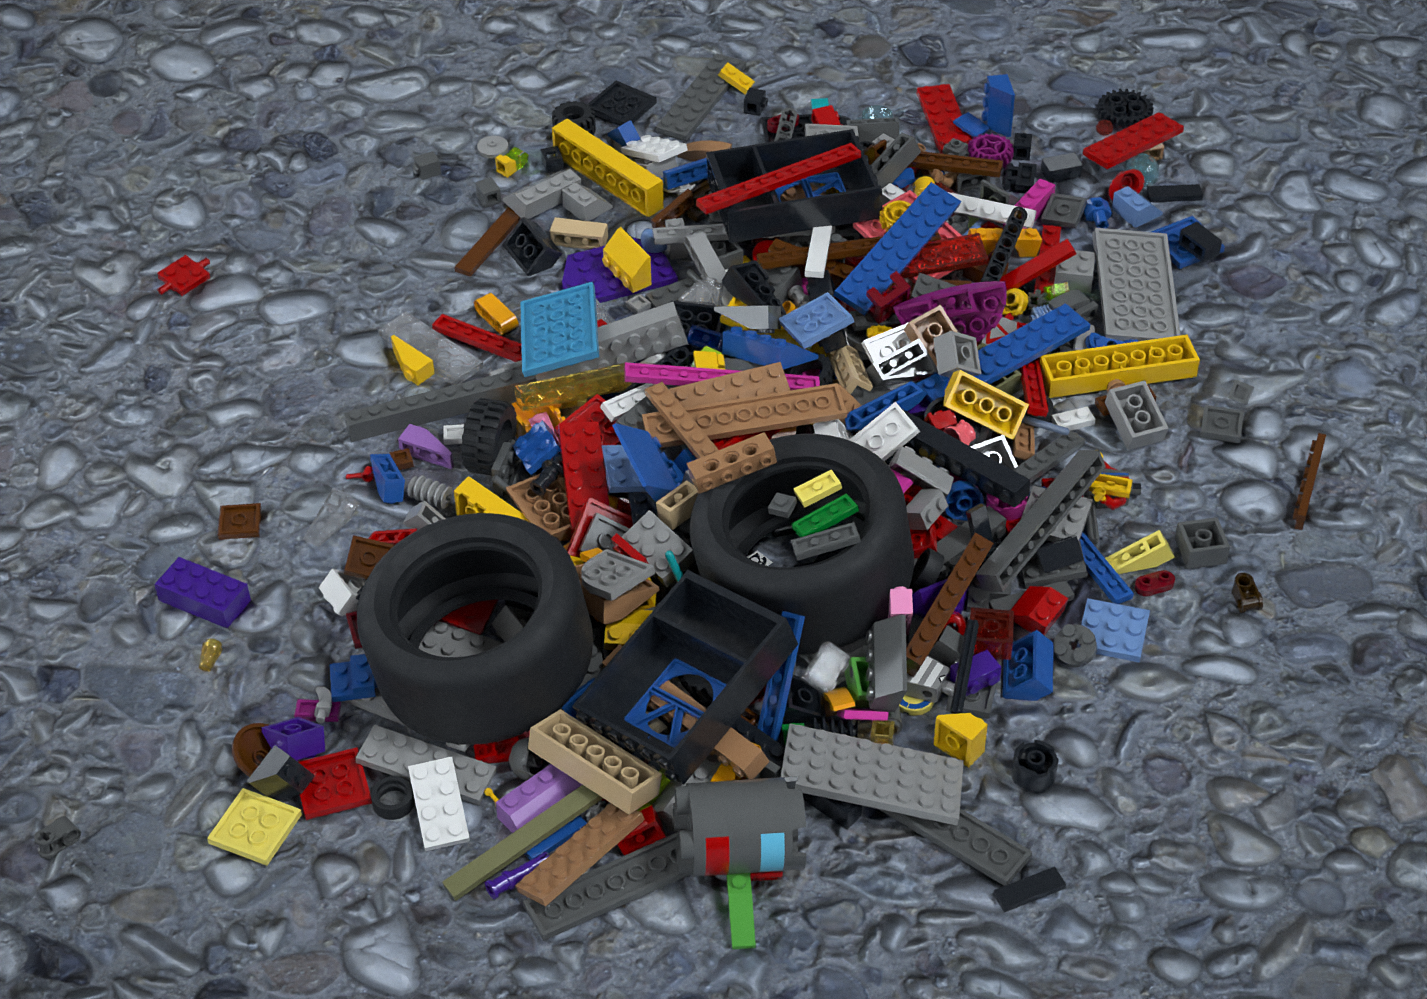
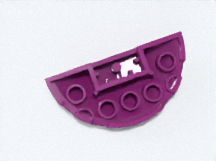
M1004 281L964 284L912 298L899 305H895L893 308L899 321L904 325L941 305L958 333L975 337L976 342H979L993 328L995 329L1000 322L1006 305L1007 289Z

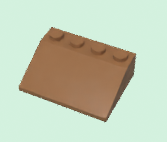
M540 474L506 487V491L528 522L543 528L551 535L559 538V541L571 540L573 533H571L564 477L558 476L542 496L536 494L530 488V483L536 480Z
M584 564L575 566L588 613L602 624H612L614 621L622 620L659 591V586L646 579L631 590L618 596L615 600H606L603 597L589 593L585 589L581 579V570Z

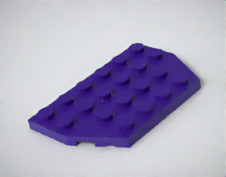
M632 238L651 258L652 285L632 293L623 285L618 277L616 278L613 275V272L608 267L604 266L602 258L605 246L567 255L562 288L564 290L593 282L596 304L673 284L678 282V276L663 253L647 252L643 248L641 240Z

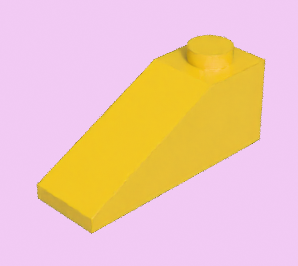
M391 336L393 352L408 381L420 385L435 374L431 358L397 336Z

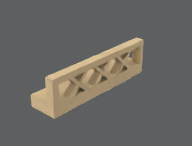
M848 345L829 352L828 357L839 384L848 393L851 394L857 385L871 391L873 388L872 383L855 348Z

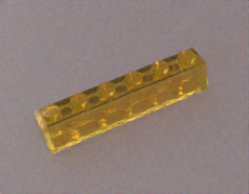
M625 363L514 387L516 404L524 412L594 397L596 394L600 396L623 391L633 382H625Z

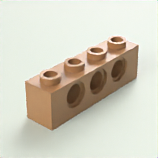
M765 432L691 461L687 463L690 478L700 494L775 464L777 460L774 447Z

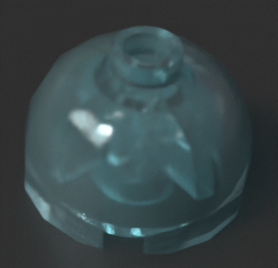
M1140 153L1126 162L1124 171L1136 169L1143 174L1145 182L1143 187H1147L1149 183L1153 182L1155 184L1157 182L1159 165L1152 156Z

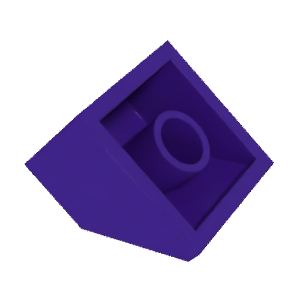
M295 717L262 727V733L270 748L272 749L276 745L297 762L299 759L314 758L317 754L325 752L324 726Z

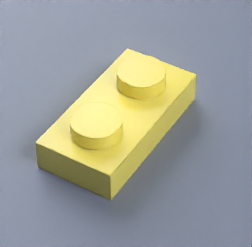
M829 470L794 488V492L805 508L841 490L842 485L834 472Z

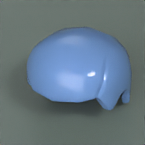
M644 229L640 239L643 248L647 252L659 253L667 249V244H654L652 229Z

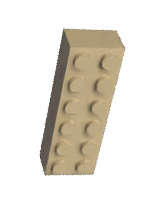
M561 709L530 728L528 743L530 751L630 815L659 795L662 777L660 772Z

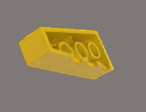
M469 476L454 490L457 516L475 513H494L528 521L523 513Z

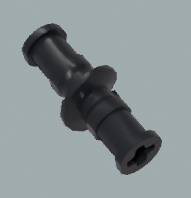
M561 451L555 455L553 460L548 459L542 463L543 471L536 480L530 483V488L536 494L544 495L546 489L558 476L564 477Z

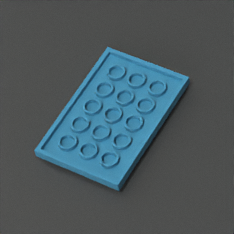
M593 282L520 302L522 372L524 377L535 376L539 373L553 371L557 368L571 366L599 357L596 296Z

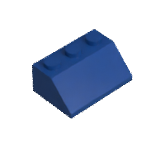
M1008 74L987 76V83H984L986 95L983 97L984 111L981 114L982 121H985L990 130L1006 137H1011L1015 93Z
M1035 630L1007 645L1004 651L1003 697L1005 699L1037 701L1053 693V642L1038 630Z

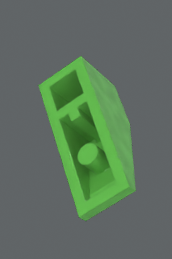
M750 873L727 875L732 950L756 948Z

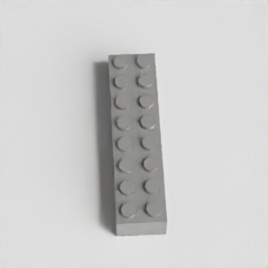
M674 302L598 327V358L557 368L553 371L539 373L535 377L542 393H546L625 366V362L633 363L688 344Z

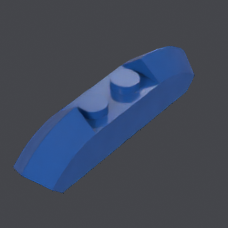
M910 381L849 412L847 418H845L846 430L852 432L861 431L895 402L901 409L908 411L927 395V391Z

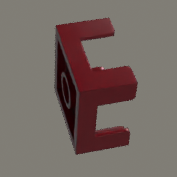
M897 271L890 275L891 280L896 285L892 286L885 297L875 287L866 292V296L874 304L868 313L878 324H881L895 314L893 308L895 305L909 300L911 286Z

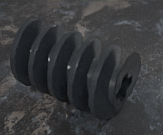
M814 717V729L858 738V720L853 725L852 720L848 719L845 725L842 718H839L837 724H835L834 718H830L829 723L826 724L824 717L821 718L820 723H817V719Z

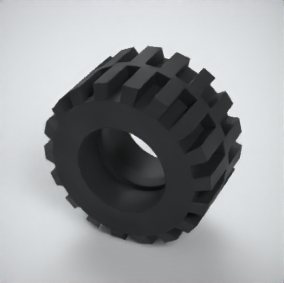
M568 101L555 107V110L552 112L553 127L569 119L594 136V132H596L595 111L589 104Z

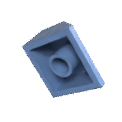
M1128 186L1114 192L1112 210L1135 228L1163 215L1160 209Z

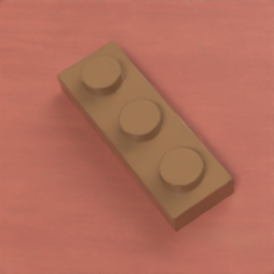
M1021 423L1013 440V456L1021 460H1028L1035 455L1034 426Z

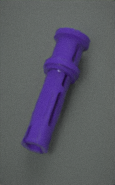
M543 852L511 871L505 870L501 872L499 877L485 881V887L490 897L495 900L499 897V894L506 890L515 889V885L525 875L529 874L543 860L549 857L548 853Z

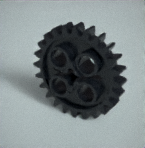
M1119 89V92L1112 90V93L1106 92V95H1102V98H1099L1097 110L1098 114H1100V119L1104 118V122L1110 121L1109 125L1116 124V127L1121 125L1125 129L1126 126L1129 127L1152 116L1153 103L1150 102L1151 99H1146L1147 95L1141 96V92L1136 94L1135 90L1129 92L1128 89L1125 91Z

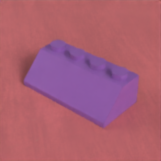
M550 764L495 802L497 818L513 833L583 784Z

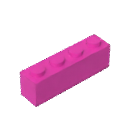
M1039 179L1014 206L1036 210L1035 222L1045 211L1052 193H1055V184Z

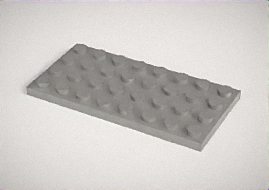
M1095 228L1094 241L1106 338L1120 341L1134 339L1145 341L1180 336L1167 234Z
M789 724L780 777L797 776L798 781H796L795 789L802 790V793L958 825L964 760L851 737L845 734L813 729L802 725Z

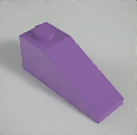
M409 424L398 438L399 449L409 448L412 457L453 469L452 453L427 429Z

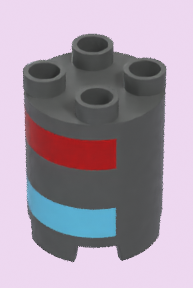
M797 776L686 783V786L675 787V803H673L674 830H686L679 831V847L676 848L678 875L691 874L692 877L805 869L807 856L806 853L798 851L797 845L798 829L806 827L802 790L795 789L796 781H798Z

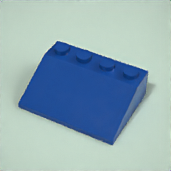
M738 326L723 331L722 354L763 366L781 362L783 369L818 359L817 354L795 344L788 343L785 339L771 338V335L766 334L759 335L756 331L742 330V327Z
M617 423L612 425L643 488L655 502L681 485L680 482L677 483L675 480L678 477L672 466L669 468L667 464L670 462L668 456L664 451H660L659 448L662 445L656 436L652 437L645 430Z

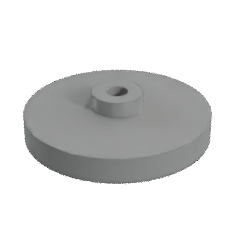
M488 136L478 142L477 150L485 158H495L498 155L503 156L508 151V142L500 136Z

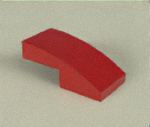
M516 736L499 742L474 745L475 759L485 763L508 762L512 747L520 739Z

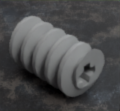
M421 475L419 478L414 476L411 479L407 494L418 501L423 502L425 500L430 506H435L437 509H445L451 501L453 488L451 486L446 488L445 484L441 483L439 485L438 481L433 482L431 478L426 479L424 475Z

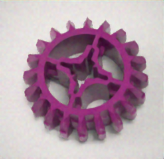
M979 134L978 137H973V140H970L968 144V157L1003 161L1004 168L1008 163H1011L1014 156L1013 144L1005 136L1000 137L999 134Z

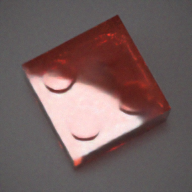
M971 608L970 619L977 620L979 624L973 656L988 650L995 659L1011 660L1014 611Z

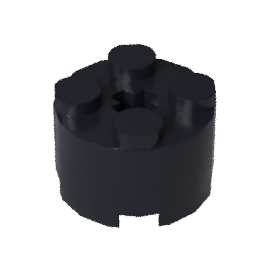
M1034 740V743H1027L1025 745L1024 742L1016 748L1013 757V782L1023 789L1036 794L1044 793L1046 789L1050 788L1055 782L1059 762L1054 752V747L1040 740Z

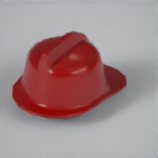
M1136 169L1118 173L1109 186L1110 199L1113 201L1114 192L1127 186L1140 193L1145 183L1143 174Z

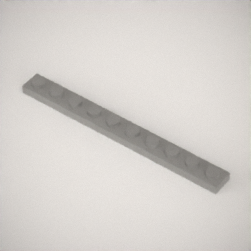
M723 224L652 228L655 245L683 244L685 236L700 231L705 233L709 241L729 240ZM835 226L832 228V233H835ZM813 230L770 236L768 238L797 235L809 236L812 235Z

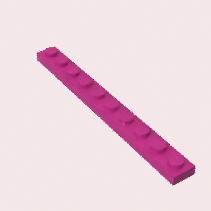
M625 362L624 366L625 382L650 384L663 382L664 385L678 386L740 372L738 370ZM785 374L790 390L820 386L819 376Z

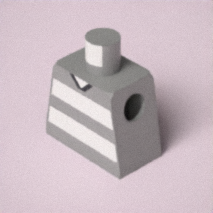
M927 656L915 677L907 674V692L905 695L933 703L939 700L942 693L953 696L955 683L949 681L950 669Z

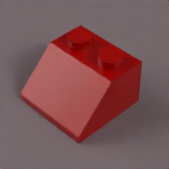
M1029 586L1007 616L1012 617L1013 622L1032 633L1038 630L1045 636L1063 613L1068 598L1052 587Z

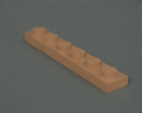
M663 382L645 389L647 398L697 459L719 451Z

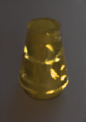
M209 638L202 643L199 662L201 670L211 671L223 651L220 641Z

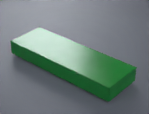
M846 493L792 523V529L800 538L824 531L858 512V505Z

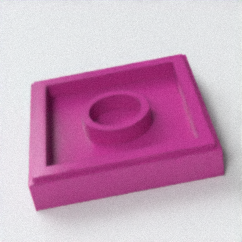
M846 708L837 711V716L844 719L888 720L887 711Z

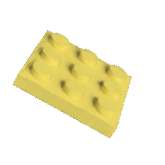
M242 788L208 836V844L267 866L302 816L301 809Z

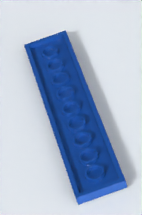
M931 182L835 290L834 296L865 316L874 305L866 296V292L875 287L883 295L893 283L890 275L895 271L901 274L957 210L962 201Z
M1065 303L978 350L981 374L973 377L991 384L1089 331L1091 324ZM933 374L916 384L927 391L925 398L931 403L935 399L945 396V389L950 378Z

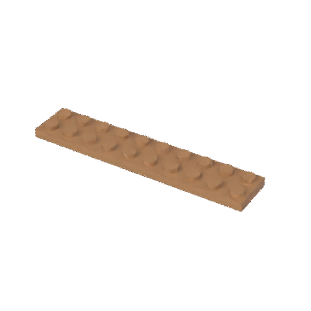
M838 383L684 408L710 440L847 418V411ZM660 412L642 414L645 431H648L652 437L656 436L662 445L661 448L685 444Z

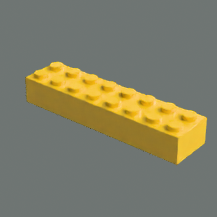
M569 119L552 127L553 146H558L563 162L646 217H650L664 208L663 180Z
M1180 335L1047 354L1041 356L1039 362L1047 395L1049 398L1107 390L1108 383L1115 379H1119L1125 385L1141 381L1150 384L1197 377L1200 359L1188 335Z

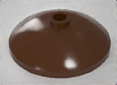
M253 723L246 725L238 731L233 739V758L241 771L249 777L271 750L262 733V727L269 724Z

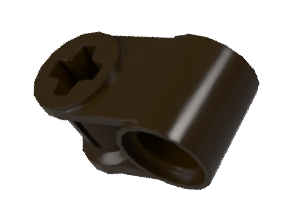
M1238 573L1234 580L1232 595L1237 603L1239 612L1245 613L1246 610L1251 609L1262 610L1263 598L1257 589L1253 577L1248 573Z

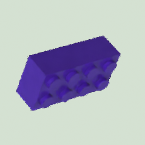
M178 557L154 584L160 602L224 628H228L251 601L246 583L181 557Z

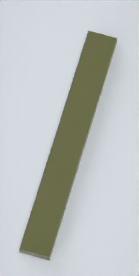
M581 785L442 882L444 887L457 901L598 803L603 797L586 786Z

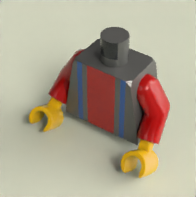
M1104 461L1106 467L1100 474L1129 479L1128 472L1112 468ZM1132 483L1130 495H1141V483ZM1099 485L1092 491V494L1095 495L1096 509L1109 508L1115 510L1119 507L1127 506L1129 503V498L1108 495L1106 490Z

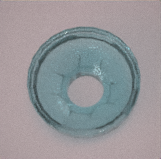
M880 105L869 106L862 112V119L893 117V113L889 108Z

